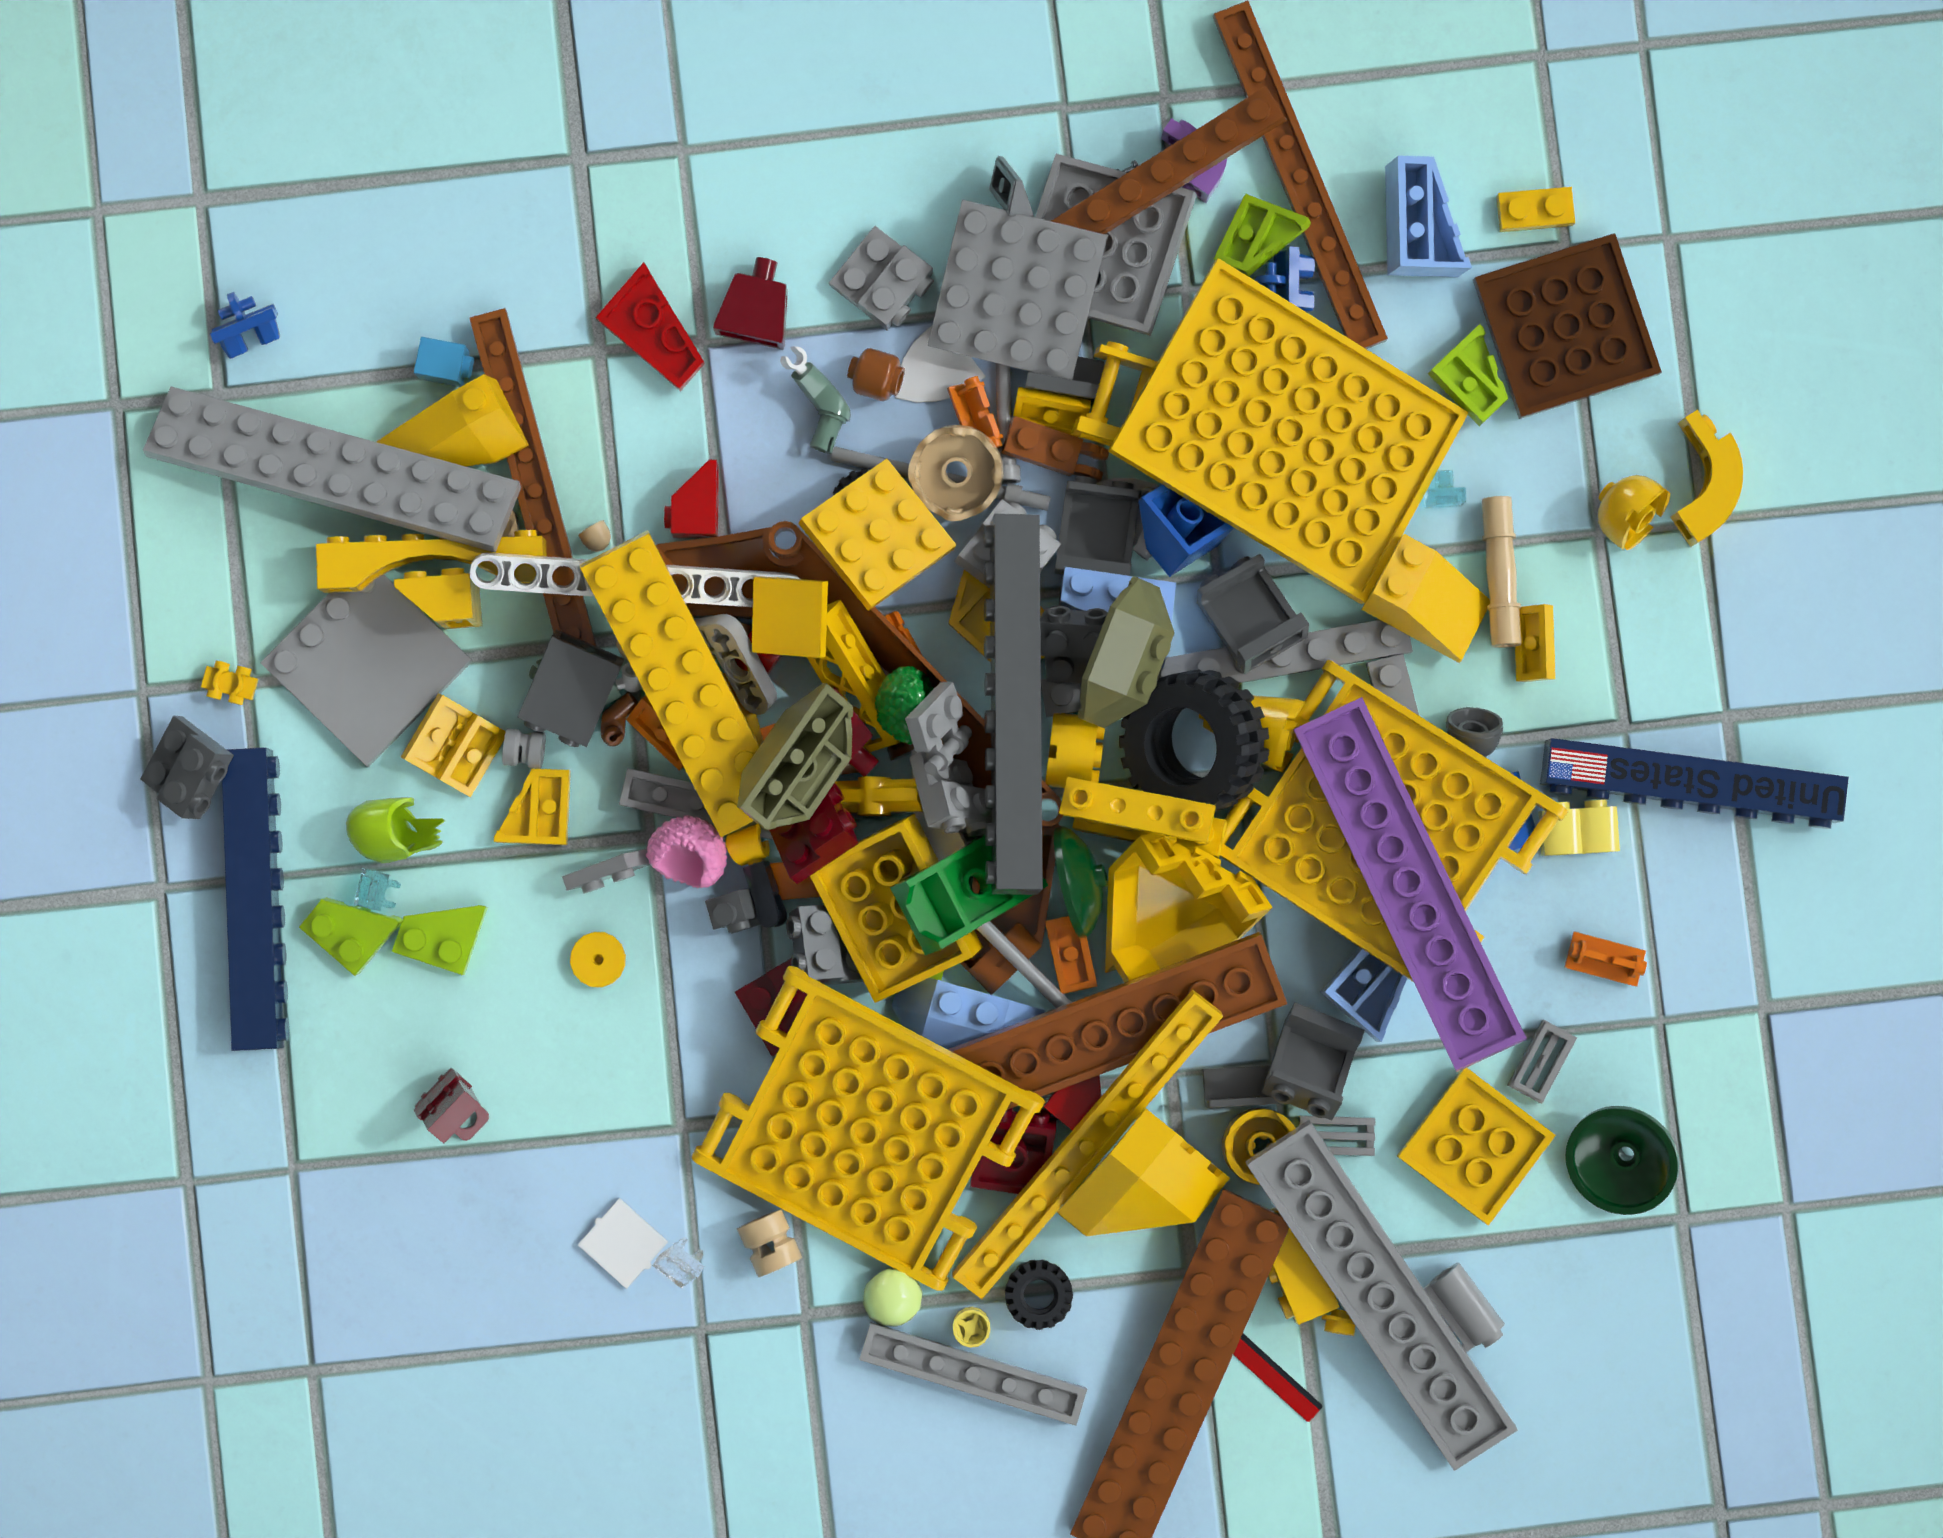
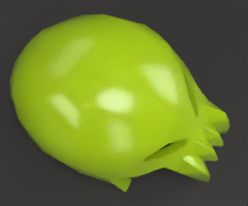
M412 797L367 800L349 813L346 820V831L349 841L362 856L380 863H391L406 859L414 853L432 850L440 846L443 841L437 840L440 836L436 834L440 833L441 830L436 827L444 823L445 820L443 818L416 819L406 808L414 805V798ZM409 823L416 829L417 832L411 829Z

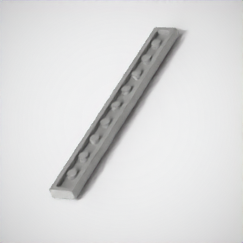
M1381 620L1308 632V638L1246 674L1242 672L1226 647L1167 657L1164 667L1160 669L1157 681L1159 678L1167 675L1200 669L1201 671L1213 670L1220 672L1222 678L1230 676L1240 684L1322 669L1327 660H1331L1341 666L1400 654H1409L1413 650L1409 635ZM1041 680L1046 718L1053 717L1054 713L1071 714L1079 712L1081 708L1080 694L1082 683Z

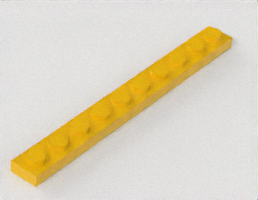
M1192 989L953 1270L952 1277L980 1299H983L1135 1121V1118L1142 1109L1146 1108L1222 1019V1012Z

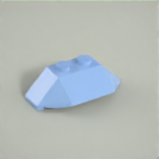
M927 978L895 993L892 1008L902 1026L946 1049L1043 1014L1046 1011L933 978Z

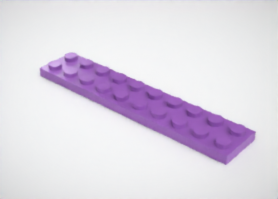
M1361 697L1293 729L1456 1072L1527 1040L1363 698Z

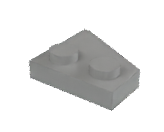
M647 849L624 853L562 876L566 890L581 888L583 894L605 887L604 880L612 878L613 882H618L635 876L634 870L650 865L648 858L645 856Z

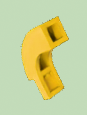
M1698 409L1681 420L1678 425L1702 460L1704 483L1700 493L1690 504L1670 516L1690 548L1711 535L1726 522L1736 507L1743 484L1742 458L1733 435L1730 432L1718 440L1714 435L1717 433L1715 425L1707 415H1701Z

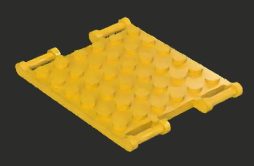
M1327 660L1322 667L1323 674L1305 699V705L1294 720L1289 718L1288 720L1298 722V727L1310 722L1309 719L1336 680L1344 685L1324 715L1361 697L1363 698L1465 911L1500 859L1521 873L1527 874L1533 866L1531 860L1557 821H1563L1569 811L1553 799L1331 660ZM1301 748L1269 797L1253 787L1254 790L1247 797L1238 799V803L1234 804L1224 819L1227 822L1220 857L1413 982L1309 761ZM1252 804L1260 806L1261 809L1232 850L1225 844ZM1537 805L1545 813L1520 851L1516 853L1508 847ZM1475 930L1481 943L1485 937Z
M788 966L783 975L785 982L766 1019L761 1020L755 1030V1033L760 1038L780 1048L751 1106L743 1103L738 1096L732 1093H723L718 1103L720 1109L702 1145L696 1146L691 1158L695 1163L892 1268L905 1273L937 1291H943L949 1281L947 1275L967 1238L973 1237L977 1229V1225L972 1220L963 1216H957L951 1212L982 1155L1002 1166H1011L1016 1157L1014 1151L1033 1115L1041 1111L1045 1100L1040 1095L1019 1088L809 977L803 970L794 966ZM799 989L807 993V996L788 1033L780 1030L779 1025ZM1010 1102L1021 1106L1001 1145L991 1142L990 1140ZM735 1116L742 1120V1123L722 1159L716 1156L714 1152L732 1117ZM944 1227L952 1231L953 1234L934 1269H929L924 1266V1263Z

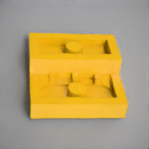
M438 693L401 758L471 797L501 747L506 731Z

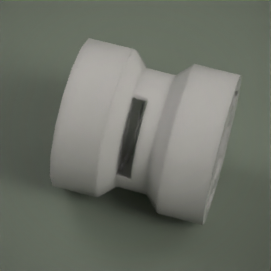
M507 728L503 744V765L516 766L518 763L527 764L529 768L541 769L545 754V732L533 731L530 734H522L518 729Z

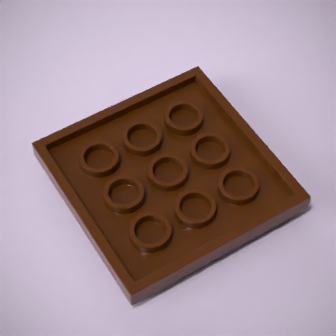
M1615 233L1480 275L1473 279L1519 419L1658 376L1662 373Z

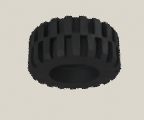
M1190 670L1159 678L1154 691L1149 697L1148 703L1123 717L1121 727L1125 728V734L1119 736V748H1124L1125 757L1120 759L1123 769L1129 768L1132 776L1128 780L1133 788L1140 787L1144 792L1215 805V811L1228 808L1237 804L1238 799L1247 797L1254 790L1251 783L1260 781L1264 773V768L1260 767V763L1268 761L1269 749L1264 748V740L1269 739L1268 728H1262L1260 719L1265 717L1261 707L1254 708L1251 703L1254 700V696L1248 689L1238 690L1239 682L1230 676L1222 678L1220 672L1213 670ZM1185 708L1199 713L1209 723L1215 736L1216 758L1210 772L1203 778L1186 770L1177 759L1173 749V726L1178 715Z

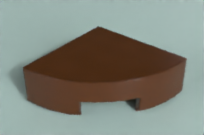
M899 742L898 744L888 746L887 752L892 761L912 754V750L915 748L913 744L909 745Z

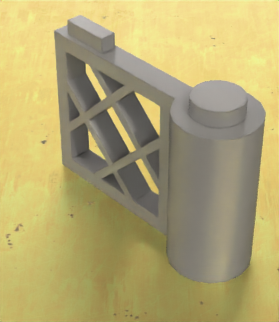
M1455 1263L1445 1269L1423 1288L1439 1313L1449 1324L1448 1326L1452 1332H1455L1463 1343L1461 1345L1466 1352L1481 1343L1486 1348L1503 1336L1500 1329L1505 1323L1460 1263Z

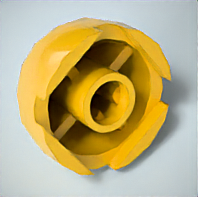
M1640 475L1622 478L1616 484L1613 482L1608 483L1598 497L1601 501L1598 509V524L1602 532L1621 549L1631 550L1654 528L1648 524L1653 519L1655 513L1662 517L1670 500V492L1656 481Z

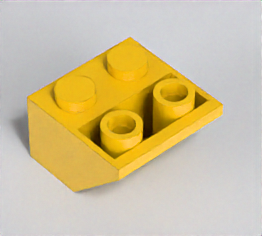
M464 568L442 569L441 576H427L426 571H411L404 573V579H394V587L444 629L483 626L480 588L473 583L470 573L464 572Z

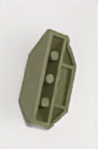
M1133 576L1129 581L1128 587L1121 591L1110 606L1082 677L1081 708L1078 712V718L1106 728L1148 703L1149 697L1156 687L1157 677L1164 659L1170 651L1171 641L1174 636V630L1160 587Z
M822 683L786 709L742 771L737 807L766 830L809 820L851 760V717H853V706L827 683Z

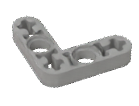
M728 614L694 619L712 655H716L743 707L756 715L766 713L776 701L777 692L757 653L752 652V643L741 623L735 617ZM735 658L743 661L749 671L741 669L736 664Z

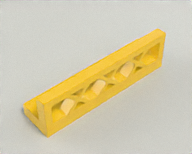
M842 601L832 602L827 606L826 657H807L822 683H827L831 688L834 686L845 700H847L845 697L846 692L858 698L861 707L859 709L853 706V710L864 724L875 727L881 737L874 740L869 739L864 745L869 752L898 744L900 740H895L893 736L882 730V726L877 722L875 697L886 675ZM827 661L839 666L842 671V677L830 672L827 667Z

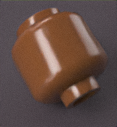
M867 348L861 353L859 358H852L847 378L853 379L852 385L855 393L875 400L887 401L892 395H898L903 383L905 368L900 366V360L897 356Z

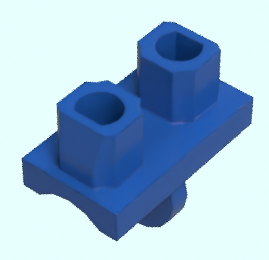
M1289 246L1287 250L1280 251L1274 256V263H1266V275L1255 277V281L1307 313L1314 309V294L1312 291L1299 290V278L1309 279L1313 277L1315 258L1300 254V247Z
M235 292L227 294L230 305L219 309L218 313L221 320L235 316L236 319L213 328L210 333L214 344L219 342L229 359H232L248 351V347L241 334L242 332L254 328L261 345L280 338L276 321L278 312L273 303L245 315L244 311L256 307L253 297L250 296L239 301Z

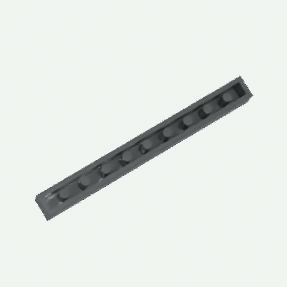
M994 514L990 525L984 526L983 535L984 548H990V562H985L984 584L990 585V599H985L984 621L990 622V636H985L984 657L985 659H991V673H985L984 693L985 696H991V710L985 711L984 728L985 733H991V748L985 749V770L991 771V785H986L985 807L991 808L992 823H986L985 844L986 846H992V861H986L985 881L986 884H992V894L1038 895L1043 890L1040 515Z

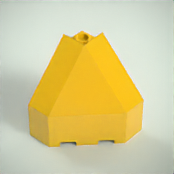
M1156 833L1139 836L1108 868L1105 973L1117 970L1125 983L1239 940L1273 908L1252 876L1242 871L1234 874L1221 867L1220 859L1200 848L1195 847L1191 851L1176 843V837Z
M1143 1108L1135 1118L1134 1124L1113 1150L1077 1190L1071 1194L1057 1213L1085 1236L1194 1223L1228 1182L1230 1177L1148 1109Z

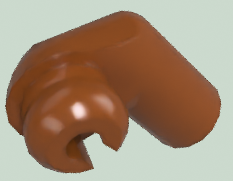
M630 692L624 694L602 713L601 738L608 746H618L624 739L626 717L638 704V701Z

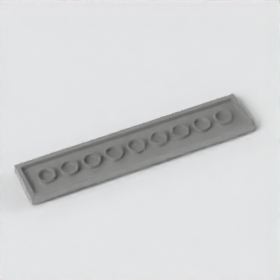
M170 387L143 448L146 457L495 553L521 489L520 482L517 480L175 387Z
M1306 1121L1246 1161L1247 1166L1453 1470H1457L1518 1431L1500 1401L1311 1121Z

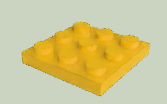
M887 458L803 516L798 523L868 611L945 557L957 546Z
M1465 1068L1458 1073L1398 1153L1397 1157L1489 1226L1556 1135L1471 1070Z

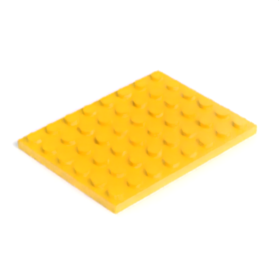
M1218 258L1212 264L1108 452L1359 604L1366 603L1469 412Z

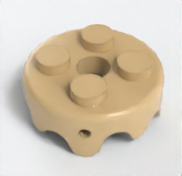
M947 425L927 435L914 451L908 468V479L915 494L928 510L948 521H961L986 510L996 498L1001 488L1004 474L1003 461L993 441L983 432L964 425ZM953 461L962 462L967 468V477L960 482L951 480L946 472L949 463Z

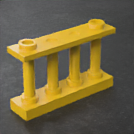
M1108 341L1107 345L1101 344L1097 347L1094 357L1106 360L1094 404L1091 413H1087L1086 417L1079 416L1075 420L1071 434L1111 446L1120 427L1107 424L1108 418L1105 416L1120 365L1141 371L1131 405L1132 409L1158 361L1129 353V347L1116 342Z
M1067 777L1059 811L1060 815L1074 817L1072 828L1075 831L1134 842L1139 836L1156 833L1176 837V843L1192 851L1195 847H1198L1218 859L1227 826L1226 820L1214 818L1215 805Z

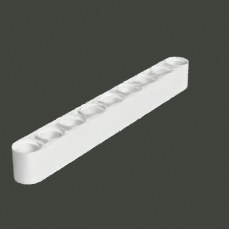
M481 553L471 563L470 578L479 588L595 597L580 569V564L590 559ZM483 561L493 562L498 568V575L491 581L480 579L476 573V567L479 563ZM527 563L535 568L536 577L532 582L524 584L515 578L514 571L518 565ZM666 565L671 575L682 574L687 578V586L681 592L685 603L753 607V598H746L742 594L741 589L745 581L754 579L757 576L800 579L791 573ZM559 566H567L574 572V579L567 586H560L552 579L554 570ZM713 576L722 578L725 584L724 590L717 596H710L704 591L706 580Z

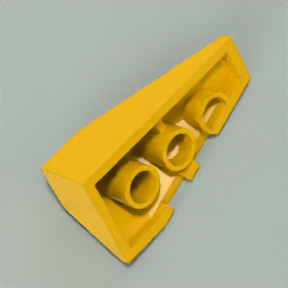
M485 374L453 390L376 441L377 443L465 467L497 463L529 446L498 381Z

